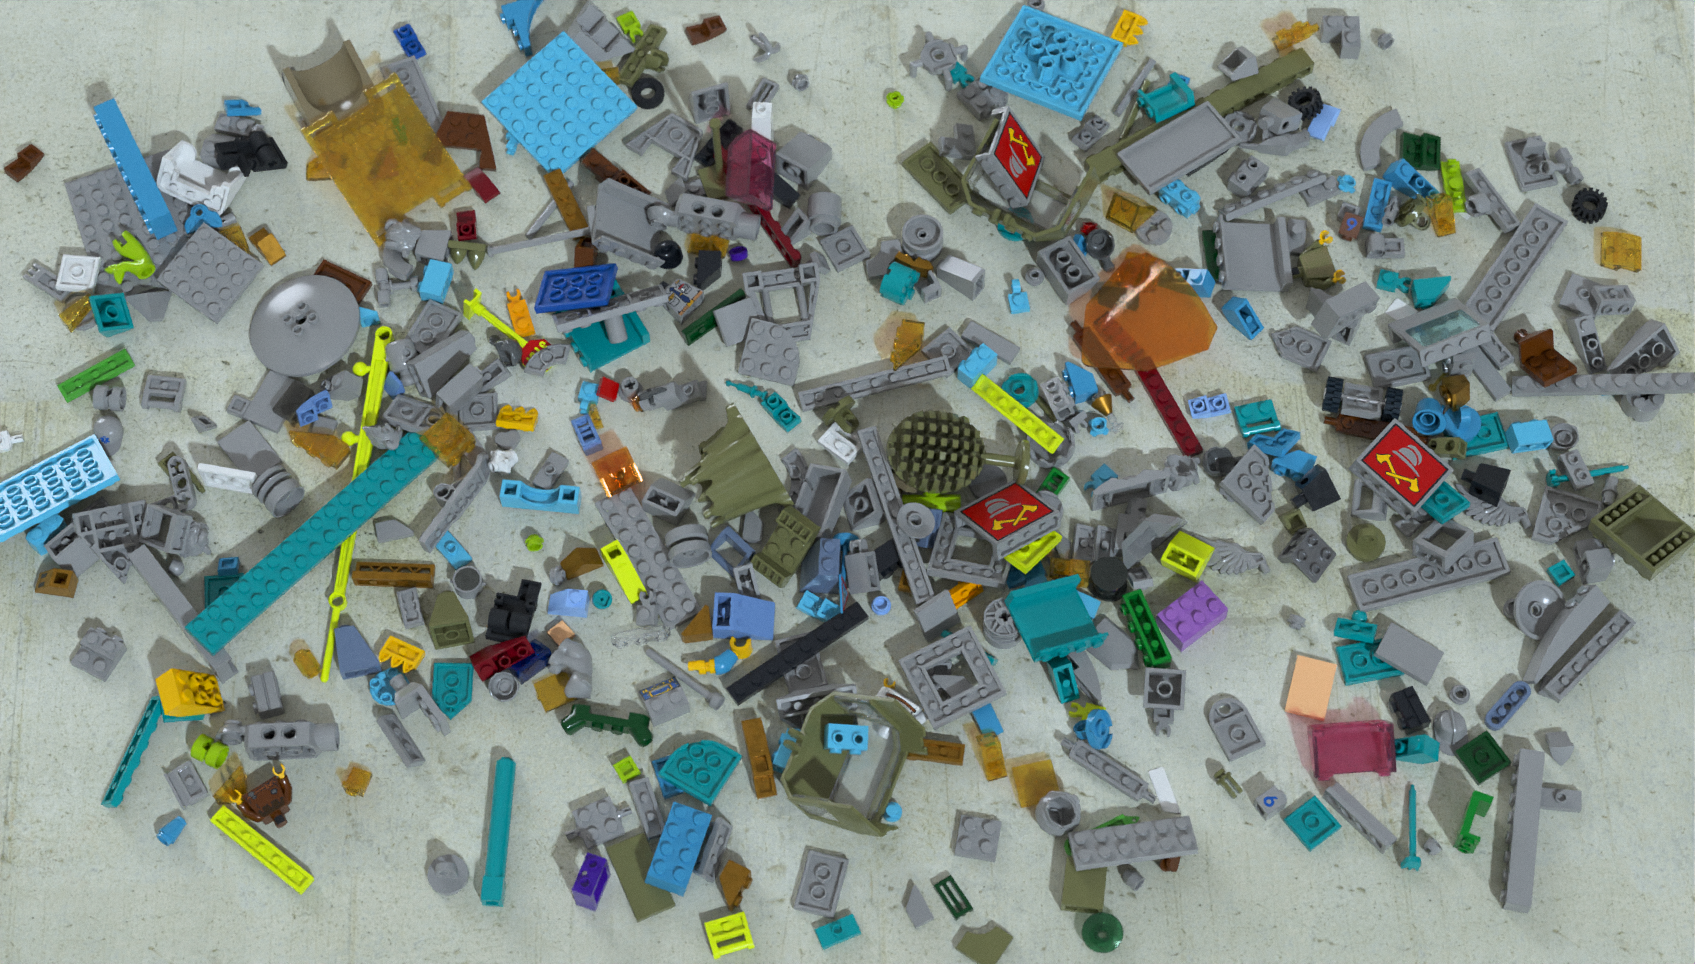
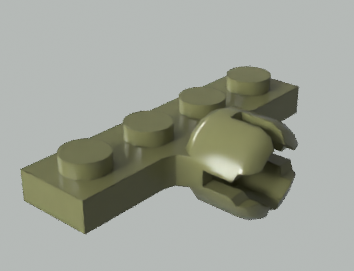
M654 24L649 25L635 50L617 75V83L632 88L645 69L656 72L665 71V68L660 66L667 67L669 57L667 52L658 50V47L667 34L666 28Z

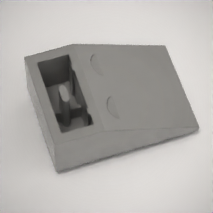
M1311 287L1306 308L1315 318L1324 301L1333 296L1326 294L1321 289ZM1362 317L1331 338L1350 346L1360 327Z

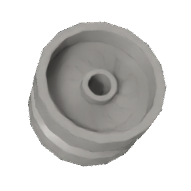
M917 215L907 220L902 230V249L904 254L909 255L913 261L920 257L931 262L939 257L943 250V228L941 223L929 215Z
M682 525L670 530L665 535L666 548L669 550V562L673 567H695L707 562L712 557L707 529L703 525Z

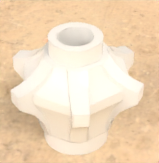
M512 449L491 451V461L488 463V466L493 473L498 472L501 477L505 476V474L508 476L511 468L518 462L517 454Z

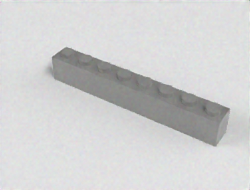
M1520 748L1518 754H1514L1512 765L1516 769L1515 774L1513 773L1511 777V786H1514V791L1510 793L1509 805H1512V812H1509L1507 817L1510 831L1506 833L1505 843H1508V851L1505 850L1503 860L1507 865L1506 870H1503L1502 882H1505V887L1500 893V902H1503L1502 909L1528 913L1532 904L1545 752Z

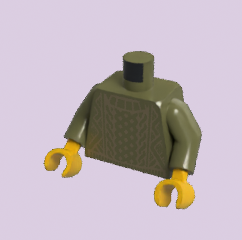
M1327 230L1322 231L1320 239H1316L1300 254L1297 267L1291 268L1293 279L1301 278L1305 287H1313L1323 291L1335 286L1337 282L1340 284L1346 282V278L1341 277L1345 275V272L1343 270L1335 271L1326 245L1324 246V243L1329 244L1333 241L1331 236L1325 239V236L1329 234Z

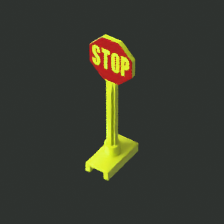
M477 288L473 291V299L471 301L464 300V317L470 320L474 314L479 317L481 316L508 338H512L520 343L523 366L526 367L527 362L536 352L551 345L545 339L524 340L486 310V307L481 304L482 292Z

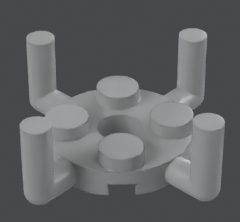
M928 31L925 34V46L921 51V57L919 60L910 63L909 75L911 78H915L917 76V68L921 66L931 75L943 74L945 90L949 92L952 90L953 80L950 71L956 67L957 54H960L961 61H967L968 47L967 45L954 47L951 43L948 44L943 42V40H935L933 34ZM937 54L944 56L942 59L934 58Z

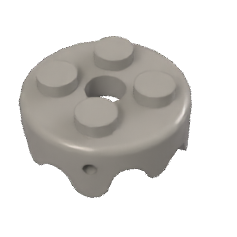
M1060 421L1046 423L1064 438L1053 454L1027 435V440L1030 443V458L1038 466L1049 469L1057 468L1066 464L1074 454L1075 439L1073 431Z

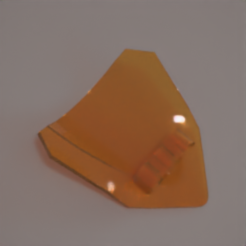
M1145 252L1124 260L1101 289L1086 304L1081 361L1083 365L1093 368L1149 371L1208 350L1218 326L1190 284L1169 264Z

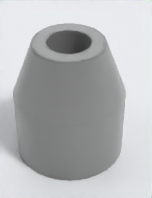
M1130 869L1126 870L1122 876L1126 885L1134 891H1137L1145 881L1143 876Z

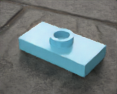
M449 531L445 533L435 546L456 571L472 561V557Z

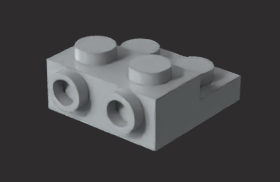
M980 78L966 86L956 95L979 122L984 118H989L993 109L1005 107L1008 103L1007 92L980 82Z
M90 627L80 641L81 647L70 663L72 666L106 682L127 651V648L123 644L124 640L116 635L113 637L108 636L107 631L101 627L96 629Z

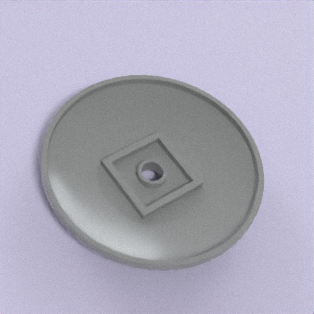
M308 275L289 280L269 293L258 306L250 328V340L253 351L266 368L283 376L304 377L322 372L337 363L352 347L360 328L359 305L349 288L336 279L321 275ZM306 318L305 323L298 324L299 320Z

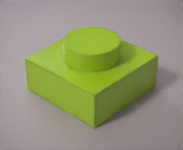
M631 755L613 765L623 784L641 774Z

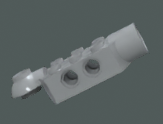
M686 193L679 196L675 211L660 205L651 206L647 209V216L651 222L650 225L656 230L663 231L668 226H671L687 234L695 233L704 237L720 238L724 241H735L738 238L756 241L761 223V215L747 213L739 203Z
M302 719L295 722L280 720L275 723L260 721L249 725H242V722L238 720L224 721V725L215 735L217 740L226 745H238L244 742L245 751L248 753L249 758L254 761L317 758L322 752L338 751L340 743L338 723L314 724Z

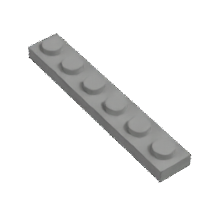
M1316 169L1310 170L1301 177H1293L1286 183L1274 185V188L1261 190L1252 197H1244L1237 203L1227 204L1224 208L1218 210L1219 215L1222 214L1225 221H1230L1327 181L1326 175Z
M1620 610L1543 690L1559 703L1622 639L1636 622Z

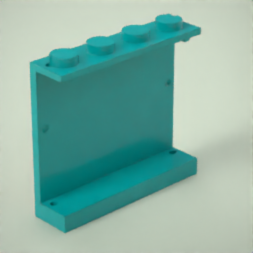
M616 279L610 298L624 295ZM557 311V312H554L552 315L558 314V313H561V312H565V311ZM635 311L622 315L628 339L620 343L611 344L609 342L604 320L591 323V326L587 328L578 327L569 333H563L566 339L569 338L571 340L572 350L574 353L578 352L582 366L587 367L590 373L650 342L649 332Z
M1078 574L1010 591L1004 600L1034 662H1047L1056 656L1065 657L1071 652L1076 651V653H1080L1090 647L1098 648L1104 644V640L1109 635L1108 632L1098 633L1078 594L1076 587L1081 582Z

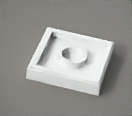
M63 254L56 289L59 291L94 293L102 261L101 258Z

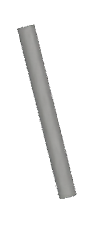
M1149 59L1115 110L1114 114L1117 117L1121 116L1155 65L1156 61L1154 59Z
M571 180L567 181L571 189L574 186V183ZM554 199L525 234L528 239L533 238L556 209L557 205Z

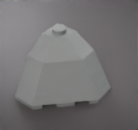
M590 0L585 3L567 32V35L594 61H604L635 50L633 43L621 33L613 22L609 23L603 11Z

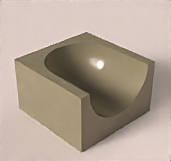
M350 39L343 42L341 49L332 58L318 66L301 71L291 70L290 67L282 69L286 88L318 148L385 117L383 101Z

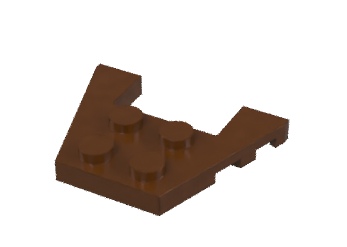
M447 111L424 158V164L441 166L443 147L481 151L479 165L481 170L496 172V164L485 116Z

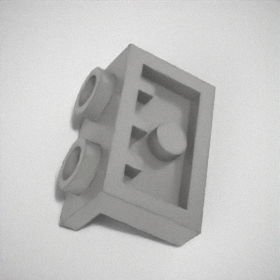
M1628 285L1593 286L1591 290L1598 304L1594 311L1596 315L1630 314L1636 301Z

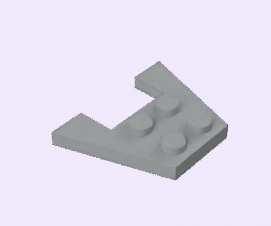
M671 113L626 143V148L642 156L653 143L680 159L671 170V174L678 178L682 177V180L687 182L703 130Z

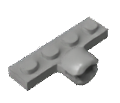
M1477 168L1465 172L1463 178L1475 193V195L1469 196L1465 201L1467 213L1472 217H1479L1485 214L1491 215L1504 233L1518 229L1521 224L1481 169Z

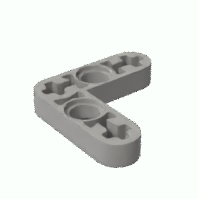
M173 456L169 459L167 466L175 495L151 504L165 506L171 502L174 510L184 513L196 506L197 499L186 460L180 456ZM177 461H178L179 463H181V464L178 466L179 471H178V469L174 468V466L177 465V463H176ZM185 478L186 485L183 488H179L178 481ZM186 497L190 499L188 505L182 503L186 501ZM164 514L163 520L170 518L172 516Z

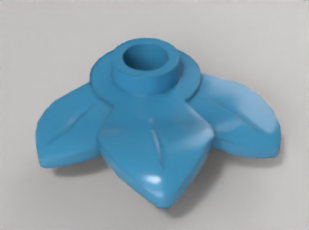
M203 204L193 206L190 212L191 216L185 221V231L187 234L196 232L203 222L211 228L222 227V220L218 213L209 211ZM202 210V215L198 216L197 211Z

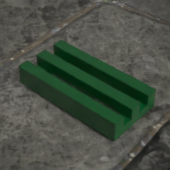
M951 875L933 885V888L955 921L961 916H965L966 913L973 911V907ZM947 882H950V884L952 885V887L954 888V890L966 906L965 909L962 908V906L960 905V903L958 902V900L946 884ZM941 886L944 888V890L946 891V893L958 909V913L955 911V909L953 908V906L941 890Z

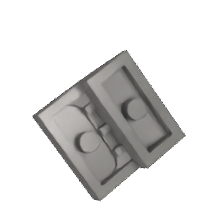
M751 297L713 311L726 347L746 340L751 319H759Z
M1077 523L1074 526L1070 562L1093 565L1101 557H1114L1116 529L1101 525L1091 527Z

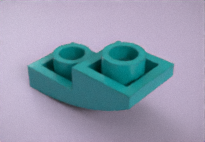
M776 392L761 402V406L787 433L802 422L800 416L789 408L787 402Z

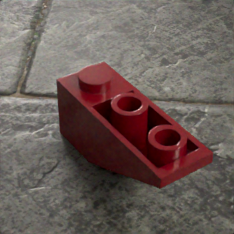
M526 636L486 646L469 657L473 668L483 682L495 673H499L534 654L535 651Z

